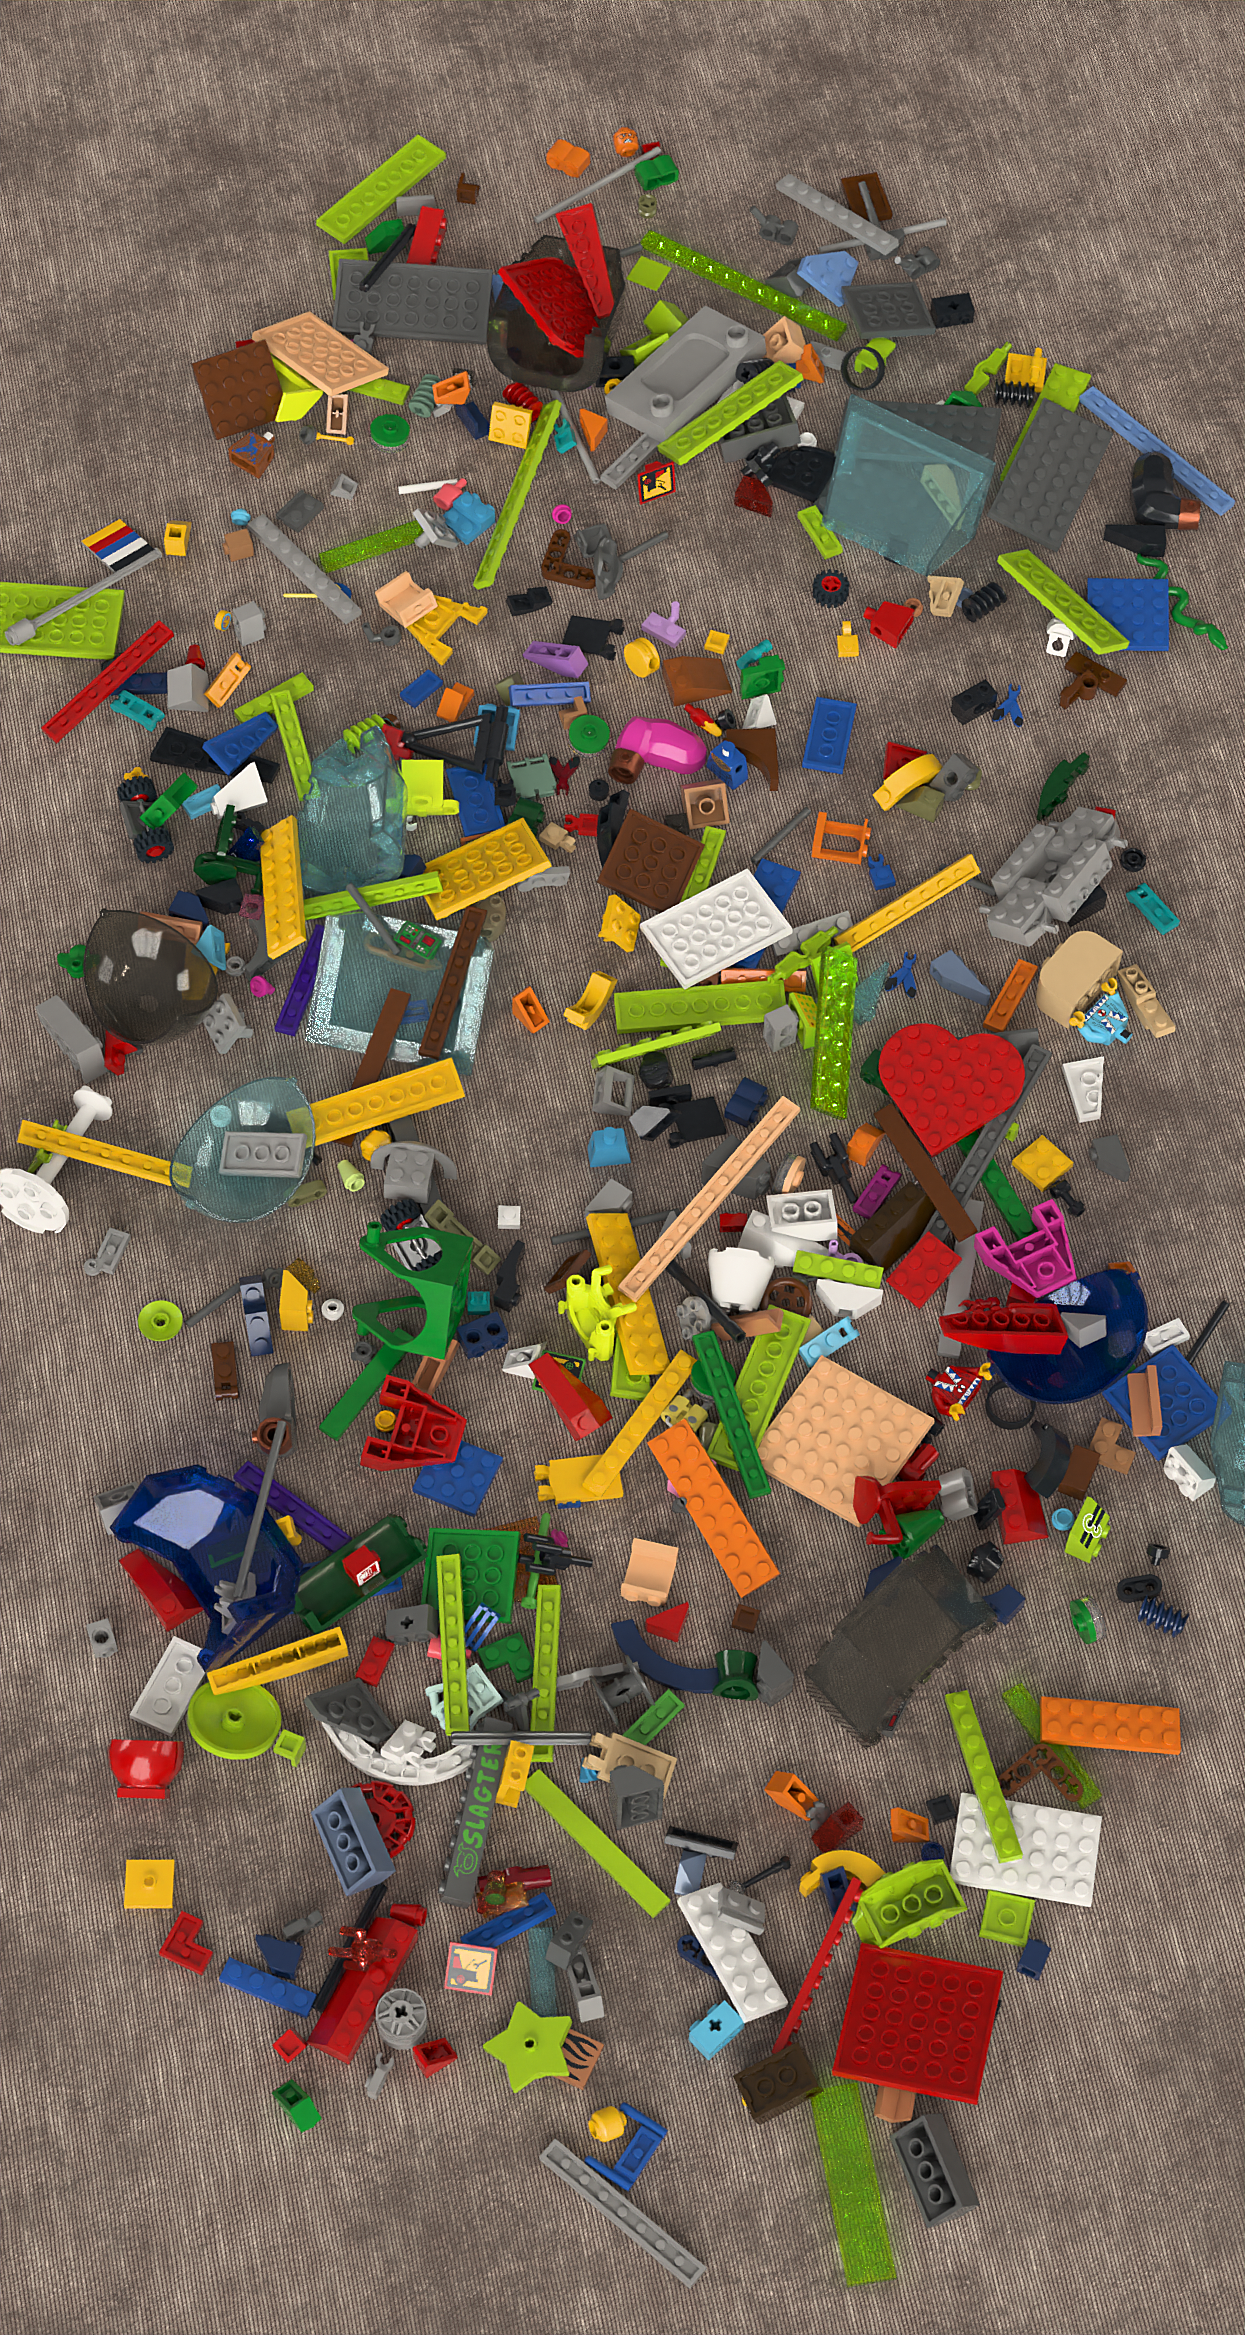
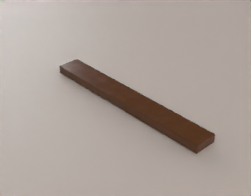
M467 906L418 1051L420 1056L436 1060L440 1059L487 916V910Z
M390 988L350 1091L378 1082L410 1002V993ZM358 1132L332 1140V1142L352 1148Z
M891 1103L874 1113L875 1119L957 1241L960 1243L977 1233V1228L893 1104Z

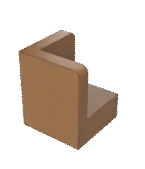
M582 696L574 698L573 708L558 712L564 730L569 729L571 723L577 717L588 715Z

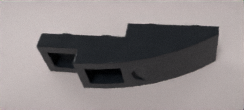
M624 789L611 795L608 805L599 810L597 846L602 868L623 824L625 810L628 807L630 793Z

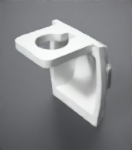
M1057 617L1053 618L1047 625V633L1050 634L1046 649L1047 653L1065 657L1070 639L1073 640L1077 636ZM1058 637L1062 638L1061 642L1064 645L1062 650H1055L1052 646V643Z

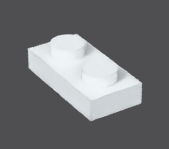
M1177 1318L1140 1335L1139 1340L1150 1357L1172 1344L1176 1346L1188 1340L1190 1334L1181 1320Z

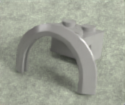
M397 1141L379 1147L371 1156V1168L384 1170L385 1157L390 1154L384 1180V1198L395 1200L407 1199V1201L412 1199V1201L414 1200L417 1203L428 1204L431 1190V1174L435 1159L443 1167L444 1178L457 1180V1168L454 1162L437 1148L425 1143Z

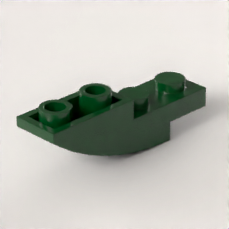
M1085 752L1081 753L1071 763L1063 759L1048 777L1039 800L1037 820L1039 822L1045 816L1049 817L1057 805H1062L1067 800L1068 788L1073 785L1079 775H1084L1089 769L1090 756Z

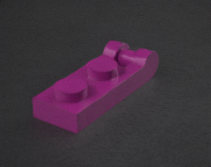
M882 1164L854 1204L852 1211L869 1220L881 1208L894 1187L899 1183L902 1174L897 1171L894 1173L889 1170L888 1166Z

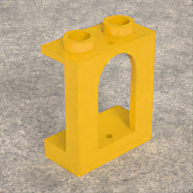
M511 1740L506 1752L495 1803L514 1808L517 1807L520 1792L525 1789L534 1750L533 1745Z

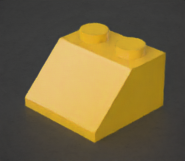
M283 1270L279 1306L281 1329L308 1331L309 1323H313L314 1320L313 1300H309L308 1291L288 1270Z

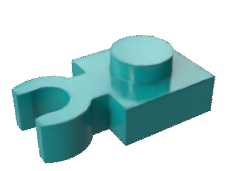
M565 418L562 419L563 425L561 427L557 424L554 425V429L558 432L554 436L557 451L561 454L577 445L575 432Z

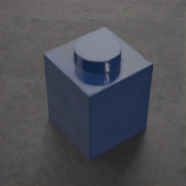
M1029 1938L1016 1971L1038 1981L1051 1948L1042 1940H1032Z

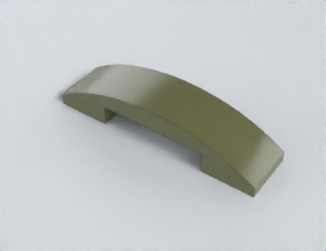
M439 1199L436 1200L424 1214V1218L433 1229L473 1237L471 1265L485 1275H489L502 1258L487 1244L483 1245L453 1217L454 1213Z

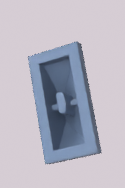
M683 1850L674 1894L684 1896L700 1889L707 1855L698 1851L689 1852Z

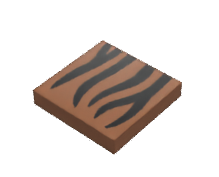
M569 2029L562 2045V2051L570 2074L569 2076L553 2077L584 2090L602 2053L604 2044Z

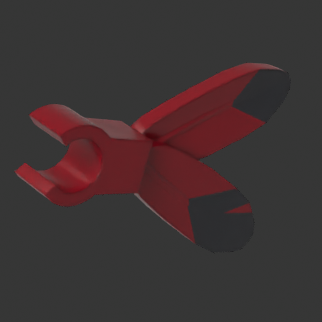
M550 757L551 770L559 780L556 793L559 795L560 789H565V795L567 796L569 794L567 780L579 767L580 758H571L563 768L557 758Z

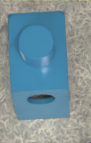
M606 1127L604 1130L592 1133L587 1147L590 1167L631 1163L629 1144L623 1128L614 1129L613 1127Z

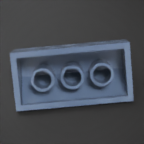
M360 1787L338 1789L311 1812L346 1896H351L380 1884L396 1871Z

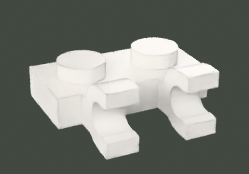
M405 1720L381 1748V1756L399 1764L406 1760L419 1768L424 1762V1758L420 1757L424 1750L431 1753L435 1749L436 1743L432 1741L436 1738V1734L430 1731L425 1732L424 1727Z

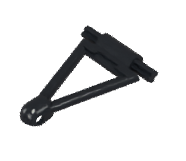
M499 705L496 708L494 722H492V713H487L413 732L404 731L401 742L405 743V748L414 751V753L436 760H443L445 763L481 775L484 772V765L487 764L485 780L494 783L498 779L499 766H502L504 762L509 725L506 724L509 708ZM479 726L474 761L418 743V740Z

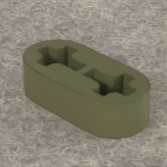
M315 1180L288 1190L285 1193V1198L290 1207H297L322 1198L327 1194V1189L322 1180Z

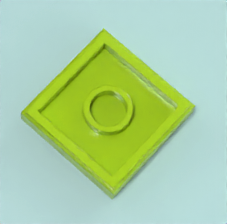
M988 1889L979 1937L1025 1948L1035 1900Z

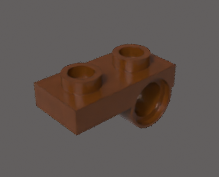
M1087 670L1082 675L1079 674L1069 687H1064L1060 693L1059 705L1066 710L1079 697L1086 701L1094 699L1098 686V679L1094 673Z

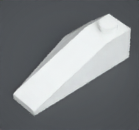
M755 1210L752 1211L744 1227L738 1248L759 1252V1255H762L765 1259H767V1256L773 1257L777 1268H783V1266L793 1267L797 1250L828 1256L829 1250L815 1241L771 1231L769 1216Z

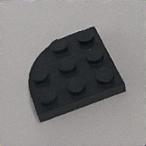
M802 446L797 450L790 452L786 450L778 455L766 474L773 482L770 486L815 502L839 464L841 457H835L834 453L820 448Z

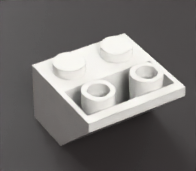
M1187 1444L1174 1446L1169 1449L1163 1469L1166 1476L1178 1484L1184 1496H1188L1194 1501L1214 1486L1216 1476Z

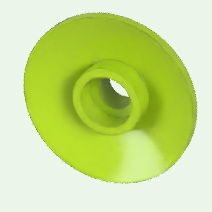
M164 1300L147 1304L138 1316V1326L141 1333L153 1341H166L173 1338L180 1331L183 1323L180 1309L175 1304ZM160 1322L165 1323L163 1326H157Z

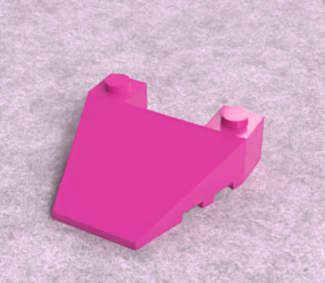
M1053 1199L1033 1207L1032 1221L1038 1232L1007 1246L995 1226L976 1234L974 1240V1248L986 1266L1036 1298L1077 1280L1072 1254L1070 1253L1069 1240L1065 1230L1064 1217Z

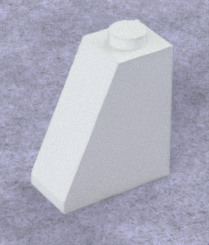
M255 762L250 763L212 798V803H210L213 815L217 814L218 819L222 818L227 804L235 806L234 814H237L238 811L244 812L266 805L268 802Z

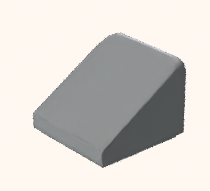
M341 474L336 478L330 494L352 500L358 483Z

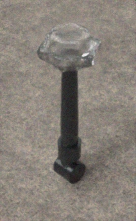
M788 1856L781 1857L779 1863H774L770 1868L744 1883L729 1880L730 1885L727 1888L744 1895L745 1888L774 1873L782 1871V1869L787 1870L791 1868L790 1859Z

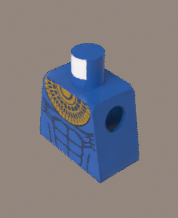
M725 740L710 752L706 767L732 790H735L748 779L746 757L735 748L734 743Z

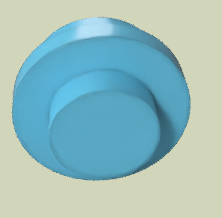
M236 509L231 512L232 522L236 525H247L251 515L244 509Z
M1061 1508L1053 1513L1051 1521L1056 1529L1066 1531L1073 1526L1074 1515L1070 1510Z

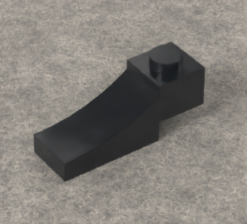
M519 1240L516 1241L496 1274V1281L499 1287L494 1294V1306L509 1313L513 1306H518L522 1297L520 1295V1285L516 1284V1277L519 1265L525 1255V1243Z

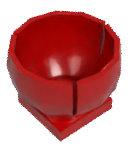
M109 1739L107 1749L109 1768L121 1784L117 1788V1797L169 1799L170 1789L167 1786L181 1770L184 1758L183 1742Z

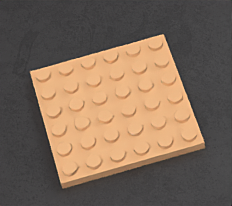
M821 1355L766 1430L757 1452L766 1474L860 1528L862 1524L858 1522L853 1509L855 1478L857 1476H872L882 1486L892 1483L934 1424V1418Z

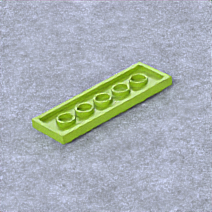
M710 1020L700 1023V1025L696 1026V1029L689 1026L679 1029L675 1035H672V1032L661 1034L654 1041L650 1037L635 1043L636 1046H631V1043L619 1046L614 1052H611L610 1049L600 1051L590 1061L592 1069L713 1036L721 1031L720 1023L713 1024V1021Z

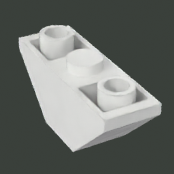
M817 1279L816 1294L830 1312L838 1317L844 1318L849 1316L850 1319L856 1320L879 1306L882 1301L883 1290L857 1286L852 1283H839L831 1279Z

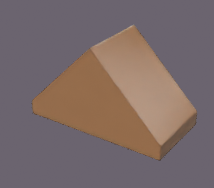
M347 394L328 395L326 433L346 435L350 413L349 396Z

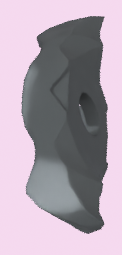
M605 535L600 538L594 554L593 573L595 575L599 600L609 598L615 593V586L623 574V562L617 555V543ZM603 562L608 567L607 572L603 571L602 569Z

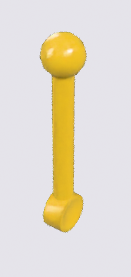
M317 432L316 440L322 438L346 442L348 445L354 444V438L351 436L342 438L322 435Z

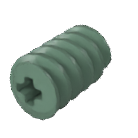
M426 374L423 376L408 404L409 409L420 417H430L436 405L432 385L441 382V379L436 375Z

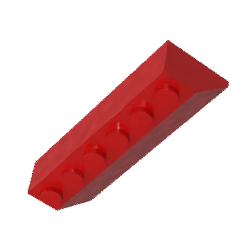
M382 1917L374 1919L307 2040L310 2046L350 2065L376 2017V2007L379 2000L393 1987L418 1941L417 1929L397 1919Z

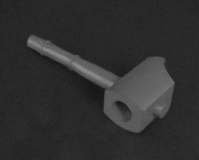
M862 181L858 185L869 222L881 229L866 182ZM904 230L887 231L888 234L898 239L899 246L886 256L865 243L869 260H887L890 257L897 256L898 248L903 246Z

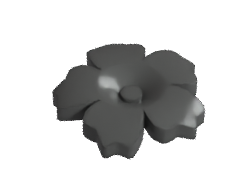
M817 1800L813 1802L814 1807H810L806 1811V1817L812 1818L809 1820V1824L813 1830L826 1828L829 1825L827 1818H830L831 1812L828 1806L825 1807L824 1803Z

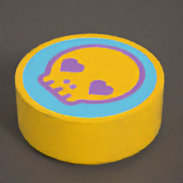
M225 610L219 611L215 618V628L226 631L231 623V613Z

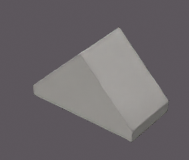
M1061 1313V1318L1069 1335L1068 1338L1080 1348L1107 1335L1105 1315Z

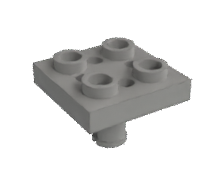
M420 508L413 512V515L424 530L415 539V543L421 549H424L430 542L454 549L459 544L455 538V533L448 528L442 514Z

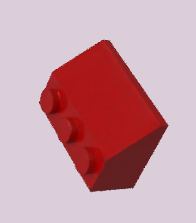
M1017 1469L994 1471L991 1473L989 1482L990 1489L999 1488L1006 1509L997 1517L1004 1545L1049 1537L1039 1494L1031 1488L1024 1478L1027 1472Z

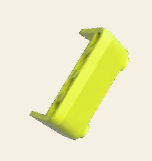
M270 352L283 391L275 420L283 422L301 419L322 397L324 391Z

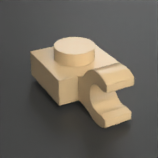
M553 822L539 835V841L555 850L560 846L567 852L572 853L576 848L573 845L576 840L568 836V831Z

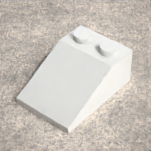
M832 1189L766 1196L771 1231L811 1241L837 1239V1217Z

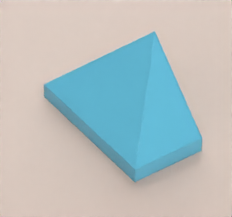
M209 925L192 952L222 971L226 970L224 933Z

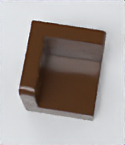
M461 173L457 185V202L476 205L480 186L465 183V173Z

